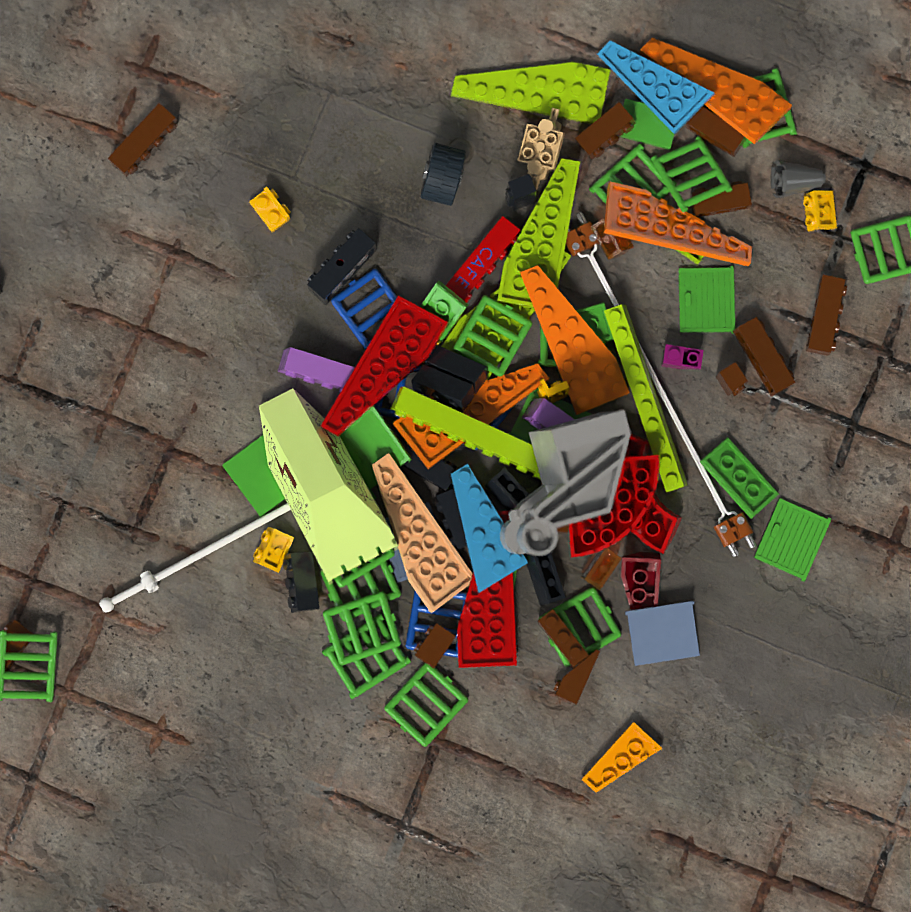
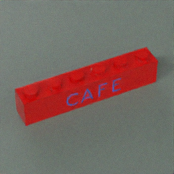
M502 216L445 286L468 303L473 296L471 294L475 288L479 289L485 282L483 278L487 273L489 275L493 273L497 267L495 265L496 262L506 257L509 253L507 249L511 244L514 246L519 237L520 229Z

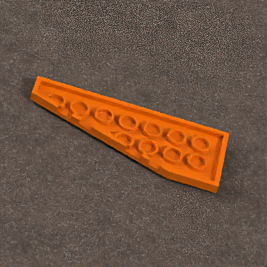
M651 38L640 49L639 53L646 59L716 93L705 106L753 144H756L791 109L792 104L764 82L655 38Z
M609 182L604 233L748 267L751 264L752 247L733 236L730 238L722 234L720 229L709 227L704 224L705 221L688 212H682L680 208L676 209L667 204L668 201L662 198L660 200L651 195V192L645 189Z
M536 265L519 272L562 381H567L569 385L568 396L576 415L629 394L630 392L616 357L542 269Z
M537 363L515 372L486 380L479 391L474 394V398L463 414L489 425L539 387L541 379L547 382L549 377ZM407 416L406 418L400 417L393 422L395 428L427 469L465 443L461 440H458V442L447 438L448 435L443 432L440 434L429 430L430 426L425 424L423 426L417 425L412 422V418Z

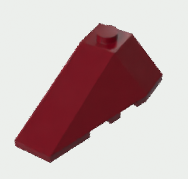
M637 552L622 556L621 578L630 610L658 606L661 567L660 553Z

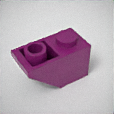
M666 344L661 366L675 369L701 370L704 350Z

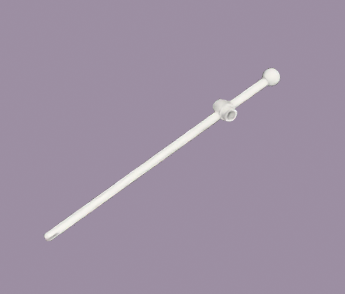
M288 503L155 575L151 571L143 572L140 575L142 579L140 583L112 598H102L99 603L104 612L112 611L115 604L143 589H147L148 593L155 592L159 588L157 585L158 581L290 511Z

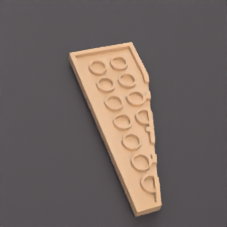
M388 453L373 463L372 467L395 540L398 544L408 581L430 613H432L469 586L473 574Z

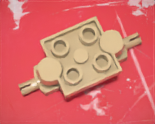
M552 108L550 118L542 119L538 126L527 124L517 161L528 164L527 174H530L533 178L532 181L536 191H538L540 180H547L549 171H555L565 135V133L560 132L562 124L557 121L559 109Z

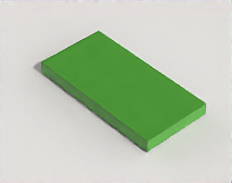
M728 437L700 461L750 519L779 495Z

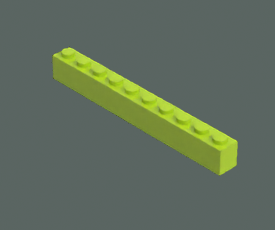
M621 304L604 310L653 455H660L659 473L666 493L688 486L627 307Z
M406 387L399 388L391 407L395 411V415L402 418L410 417L413 419L412 422L417 425L423 426L425 424L430 426L429 430L440 434L443 432L448 435L447 438L455 442L461 440L465 442L464 446L473 450L475 448L481 449L482 454L488 457H493L494 455L500 458L499 461L506 465L512 463L517 466V470L527 473V471L534 473L533 477L541 480L532 444Z

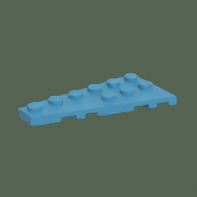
M609 41L597 53L674 134L716 94L612 41Z
M466 464L453 472L451 479L477 590L480 593L528 562L523 554L510 553L503 547L500 541V531L504 523L470 467Z

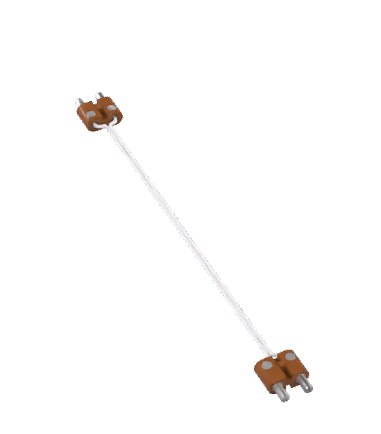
M580 212L577 214V217L582 226L572 231L568 228L566 246L572 257L579 255L580 257L589 258L613 306H618L619 303L593 256V253L597 250V245L600 244L592 230L594 226L592 222H587L583 213ZM595 247V248L591 251L590 255H589V254H583V255L581 254V253L585 252V250L591 249V248ZM641 347L650 376L722 512V516L718 519V525L714 526V529L723 547L728 546L733 557H736L739 553L734 542L745 537L749 547L753 548L756 546L751 536L754 532L744 512L737 514L735 511L728 512ZM725 514L735 515L734 517L721 523V520L724 518Z

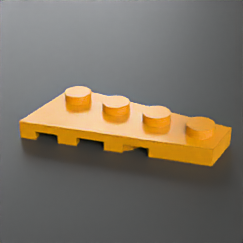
M633 722L581 780L597 793L661 750L662 747Z

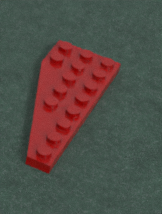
M398 295L321 424V428L336 436L341 435L431 355L447 328L448 322Z
M497 511L504 524L510 520L508 515L510 511ZM513 572L478 593L473 573L457 627L458 668L517 666Z

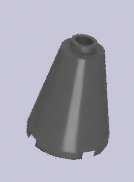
M776 160L774 162L776 166L771 169L770 182L771 188H775L776 193H773L775 198H784L821 188L826 180L825 173L819 168L783 160Z

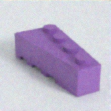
M290 347L283 351L278 372L292 378H301L308 383L314 384L316 382L322 384L321 386L327 389L337 388L341 392L355 367Z
M545 398L533 399L522 416L523 419L537 429L575 420Z

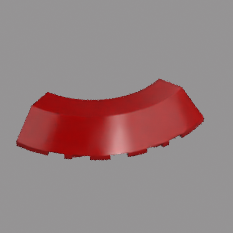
M630 433L625 457L648 455L649 441ZM654 494L645 515L631 532L639 537L643 543L664 554L676 534L682 517L669 510L659 500L657 495Z
M660 455L624 457L611 512L569 524L571 558L597 553L612 546L629 534L639 523L650 506L656 491L660 470Z

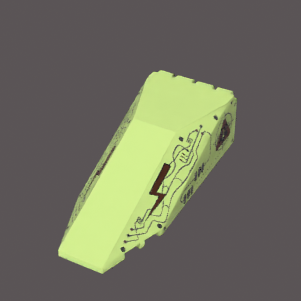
M294 389L259 405L268 466L329 585L333 583L332 579L344 573L341 568L342 565H345L347 571L361 565L358 557L362 556L363 560L367 562L378 556L377 547L380 548L382 553L392 548L394 551L398 550V544L340 436H336L321 428L324 418Z

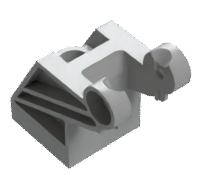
M625 410L600 412L529 432L542 485L509 512L510 520L506 521L500 531V541L508 552L513 554L545 555L556 546L558 540L557 527L611 512L630 437Z

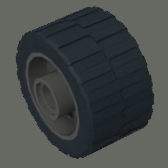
M434 143L429 161H426L422 179L424 181L421 199L449 206L453 204L464 173L465 150Z

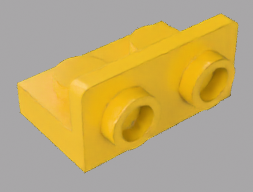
M266 186L264 191L249 201V203L273 233L290 220L288 214L291 212L285 204L281 205L278 202L279 196L274 189L269 190Z
M814 190L804 194L803 204L805 206L807 231L812 232L817 229L833 230L837 228L833 191Z
M540 380L539 391H537L539 398H545L549 402L554 403L568 397L569 385L567 381L562 383L561 381L554 382L550 385L551 388H548L545 380Z
M268 527L261 536L260 546L254 552L253 562L279 573L283 565L284 556L287 555L294 537Z

